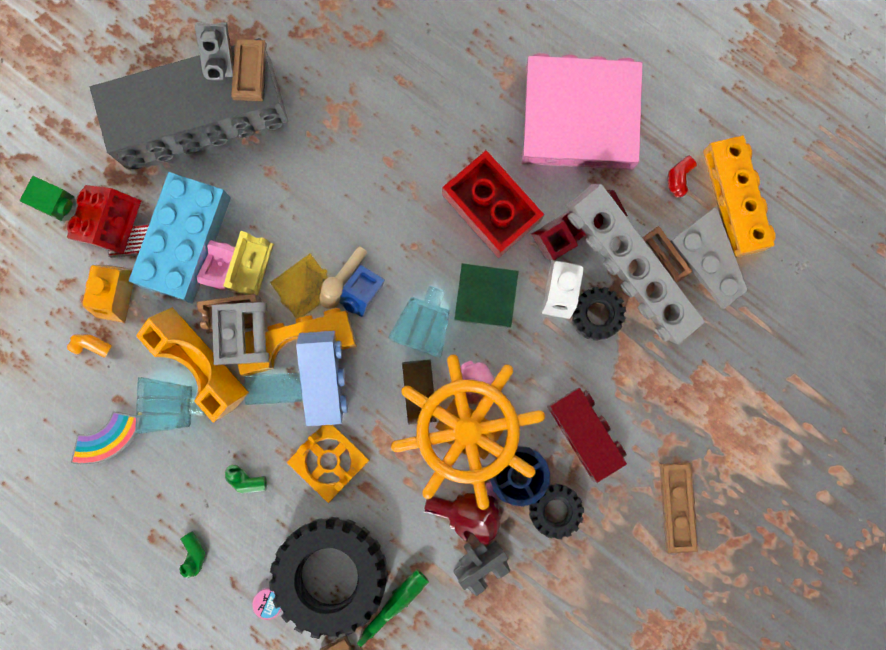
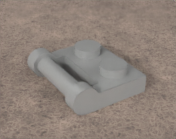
M267 303L212 305L214 365L269 362L265 338ZM245 313H253L254 353L246 354Z

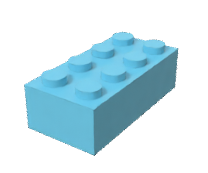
M168 172L129 282L193 304L200 283L197 281V275L208 255L207 245L210 240L216 241L231 197L223 189Z

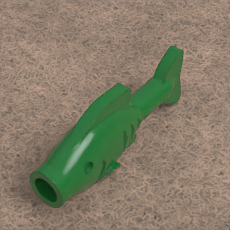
M416 569L398 588L391 592L392 596L359 637L356 644L360 648L369 639L373 638L390 619L400 613L405 607H408L429 583L428 578L420 570Z

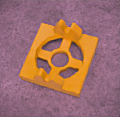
M322 425L308 437V440L298 448L297 452L286 463L327 503H330L370 459L334 425ZM326 439L340 442L334 450H324L317 444V442ZM346 449L351 460L348 472L340 466V456ZM309 450L318 457V466L311 474L308 471L306 462ZM328 452L333 453L337 458V465L331 470L325 469L321 465V457ZM324 472H334L341 479L338 482L329 484L318 481Z

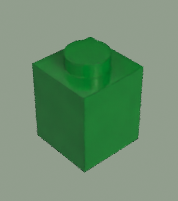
M32 175L19 201L62 221L64 216L72 209L74 196Z

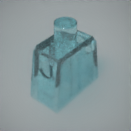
M429 286L424 300L411 297L390 332L389 340L441 359L450 315L449 310L440 307L445 292L436 287Z
M138 377L135 434L187 428L191 425V415L205 416L206 414L194 402L195 398H192V386Z

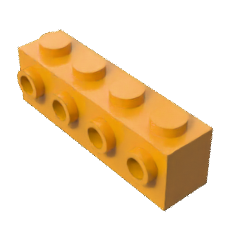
M744 135L710 143L703 150L721 219L735 257L762 252L775 246V231L772 225H769L766 216L768 211L767 203L761 197L759 191V174L753 169L751 162V146L749 143H746Z

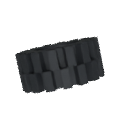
M593 287L590 290L584 291L579 296L577 308L572 314V324L577 327L576 331L579 334L582 333L584 335V338H591L594 341L604 340L615 335L623 327L622 323L626 319L624 316L626 307L622 306L624 301L616 296L618 293L614 290L610 292L608 291L609 288ZM601 303L607 307L609 318L605 324L596 325L589 320L587 312L590 305Z
M549 484L544 496L536 503L529 505V516L535 528L546 537L562 539V537L566 536L568 538L572 536V532H577L579 524L583 523L584 518L582 514L584 513V507L581 504L583 502L577 496V493L567 486ZM556 499L563 501L567 506L565 519L557 523L549 521L545 515L546 505Z

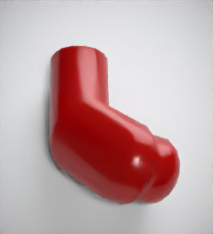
M690 155L686 156L668 172V188L675 197H683L688 192L686 174L697 166L696 161Z

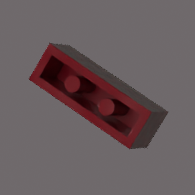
M577 388L548 405L547 408L591 480L598 483L627 465L623 458L627 454L619 441L613 442L608 434L611 428L602 415L598 417L592 407L595 406V402L588 391L582 392L580 388Z

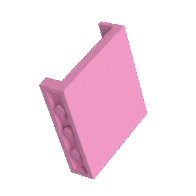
M545 53L528 56L526 64L524 144L521 164L634 170L639 163L643 62L634 61L632 58L606 60L602 56H594L589 59H580L575 55L550 57Z

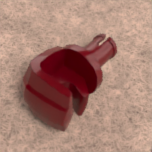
M475 493L459 494L454 501L435 496L426 500L424 512L449 519L450 528L454 529L464 541L468 540L472 532L480 543L489 544L496 537L500 528L499 502L493 496L488 495L489 507L485 510L478 507Z

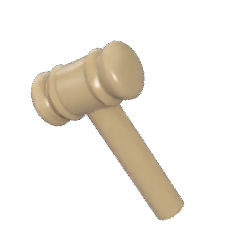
M357 247L337 276L327 278L323 282L319 297L323 307L331 309L339 304L343 286L367 254L364 248Z

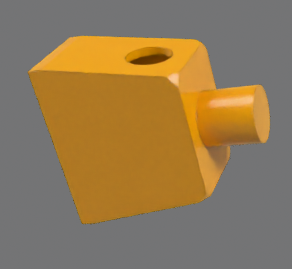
M92 265L86 282L83 307L96 318L125 323L134 285L129 282L133 269L112 265Z

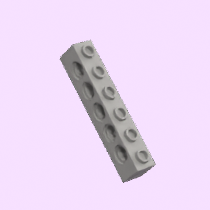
M602 184L590 185L565 206L570 212L568 218L577 229H583L588 236L586 238L588 245L595 252L599 251L606 259L603 261L605 267L611 274L619 276L623 282L620 284L621 288L629 297H635L639 302L638 310L646 319H652L657 326L654 330L663 341H671L679 345L705 323ZM600 213L603 216V224L597 229L594 225V217ZM618 236L621 244L617 251H613L611 243ZM635 259L637 261L638 267L637 270L633 274H631L629 271V265L631 261ZM653 282L654 292L648 296L646 293L647 286ZM670 304L671 313L665 318L663 315L664 309Z

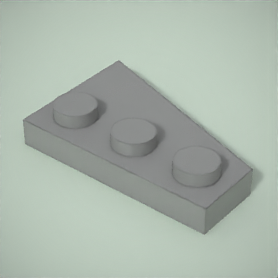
M714 207L670 241L722 309L728 307L748 291L717 207Z

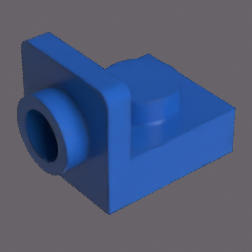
M360 265L343 287L339 303L348 312L356 313L363 317L368 305L383 286L385 279Z

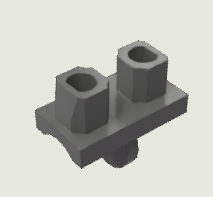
M196 22L195 32L203 76L207 80H223L224 77H233V58L227 22L216 24Z
M495 540L487 547L481 543L474 549L469 543L465 544L464 548L468 554L459 559L461 566L453 571L463 590L468 588L475 596H478L488 586L483 579L486 574L492 571L498 579L507 575L510 572V568L506 561L508 557Z

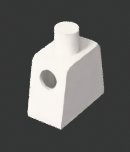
M550 261L542 314L567 319L571 318L577 308L584 266Z

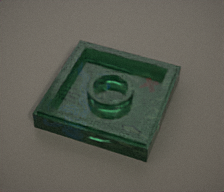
M462 263L454 321L511 328L519 271Z

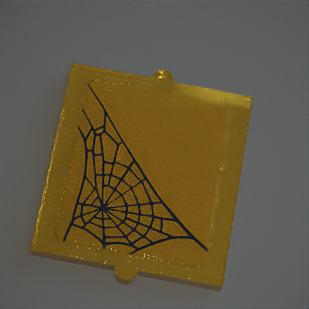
M310 253L270 283L281 297L280 302L283 305L286 304L297 319L305 316L321 304L319 297L323 282L328 278V272L319 266Z

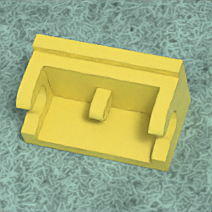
M240 231L223 287L243 295H258L274 244L263 237L256 238L247 232Z

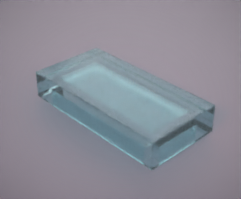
M300 373L244 376L245 388L249 392L245 397V405L303 402Z

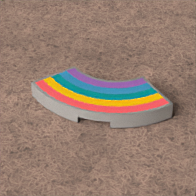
M113 412L108 423L99 431L88 435L78 434L71 463H99L117 455L126 449L136 438L143 424L144 417Z

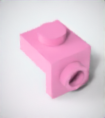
M210 240L207 245L208 255L197 275V281L200 284L225 291L226 288L223 285L235 247L225 242L219 243Z

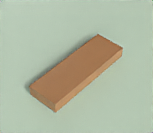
M691 463L659 464L666 552L668 554L698 552Z

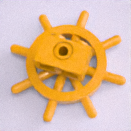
M451 354L447 358L451 383L440 387L429 398L411 386L407 385L402 388V395L422 409L417 420L416 436L393 441L391 449L394 452H402L419 448L424 460L435 471L422 491L425 499H431L446 478L457 483L473 484L477 505L480 509L485 510L489 507L485 485L486 480L498 475L508 465L528 478L535 475V468L516 456L515 453L519 444L520 426L542 422L545 419V414L543 411L537 410L517 415L510 400L501 392L513 374V367L511 365H504L490 385L478 380H463L459 358L457 355ZM466 392L483 395L475 410L469 408ZM454 395L455 398L447 409L440 406L445 399ZM493 403H495L503 413L504 418L489 421L485 418V415ZM433 415L439 419L435 426L439 431L429 433V424ZM507 429L506 442L504 447L496 442L503 431ZM447 442L452 446L443 460H441L434 452L432 445ZM461 453L467 455L470 471L453 468ZM489 453L497 457L492 463L482 468L480 458L485 460Z

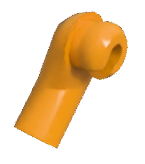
M74 334L69 338L71 341L67 344V350L78 355L82 352L83 348H86L103 358L106 357L112 345L88 334Z

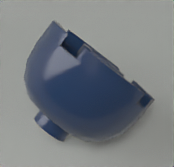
M518 446L515 455L535 468V475L528 478L508 465L498 475L491 478L490 482L493 491L502 501L513 506L525 507L536 503L544 496L550 484V470L546 460L539 452L529 447Z

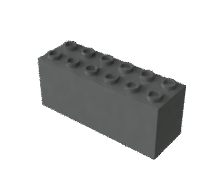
M235 45L231 46L233 62ZM267 51L263 101L233 100L231 97L233 77H224L223 80H207L203 76L200 55L89 86L107 153L125 168L139 169L144 167L147 162L154 160L159 162L172 159L175 154L182 152L186 154L195 153L201 149L200 147L206 145L219 146L227 143L228 139L234 137L247 138L253 136L255 131L262 129L275 130L282 127L283 123L289 121Z

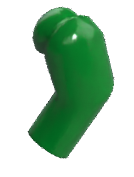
M232 464L226 468L225 479L238 493L267 490L265 476L250 478L238 465Z
M193 531L180 539L188 552L184 564L180 565L179 568L180 574L184 578L196 576L201 571L206 557L205 550Z

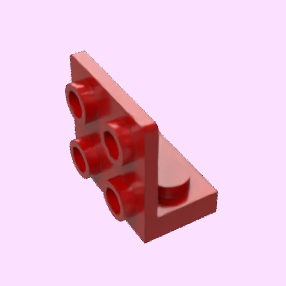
M85 185L77 196L78 206L75 214L68 222L67 238L93 244L123 255L142 200L113 188Z

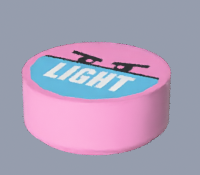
M265 588L254 597L253 611L259 618L270 620L282 611L280 607L275 608L272 601L275 598L274 591H270V588Z

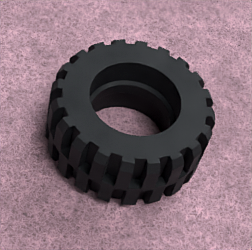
M339 517L320 518L298 528L278 548L275 554L276 559L270 568L272 579L269 581L270 591H274L275 598L272 600L275 608L280 607L283 614L281 617L286 623L291 620L296 625L294 630L301 634L304 630L311 632V638L320 639L321 635H328V640L338 639L340 634L345 633L348 636L354 633L359 626L363 627L370 621L371 616L376 613L387 583V562L385 554H382L380 550L381 545L377 539L374 540L369 535L370 531L365 527L360 528L355 525L356 522L349 519L345 521L340 520ZM325 548L340 550L348 555L356 566L358 581L355 591L348 599L341 603H322L314 599L303 584V566L309 556L318 550Z

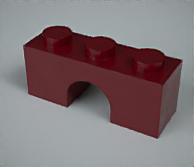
M607 190L625 216H628L615 190ZM569 211L531 233L544 258L552 261L556 260L577 247V241L586 236L582 228L577 229L568 218ZM600 213L594 217V225L597 229L603 224V216Z

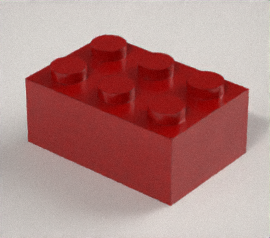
M487 150L442 187V196L498 259L536 227L545 215Z

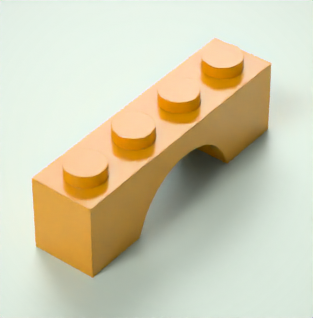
M173 307L149 317L137 333V338L154 357L171 358L190 370L198 386L194 402L213 423L235 410L249 394L246 388L225 365H214L212 350Z
M334 308L324 311L323 317L313 319L312 315L295 319L296 324L285 326L284 323H278L268 326L265 338L269 362L237 364L240 375L250 376L274 369L279 351L287 343L298 339L299 333L335 331L336 341H341L342 351L357 347L348 312L346 310L341 311L340 308ZM253 331L245 332L246 354L254 353Z

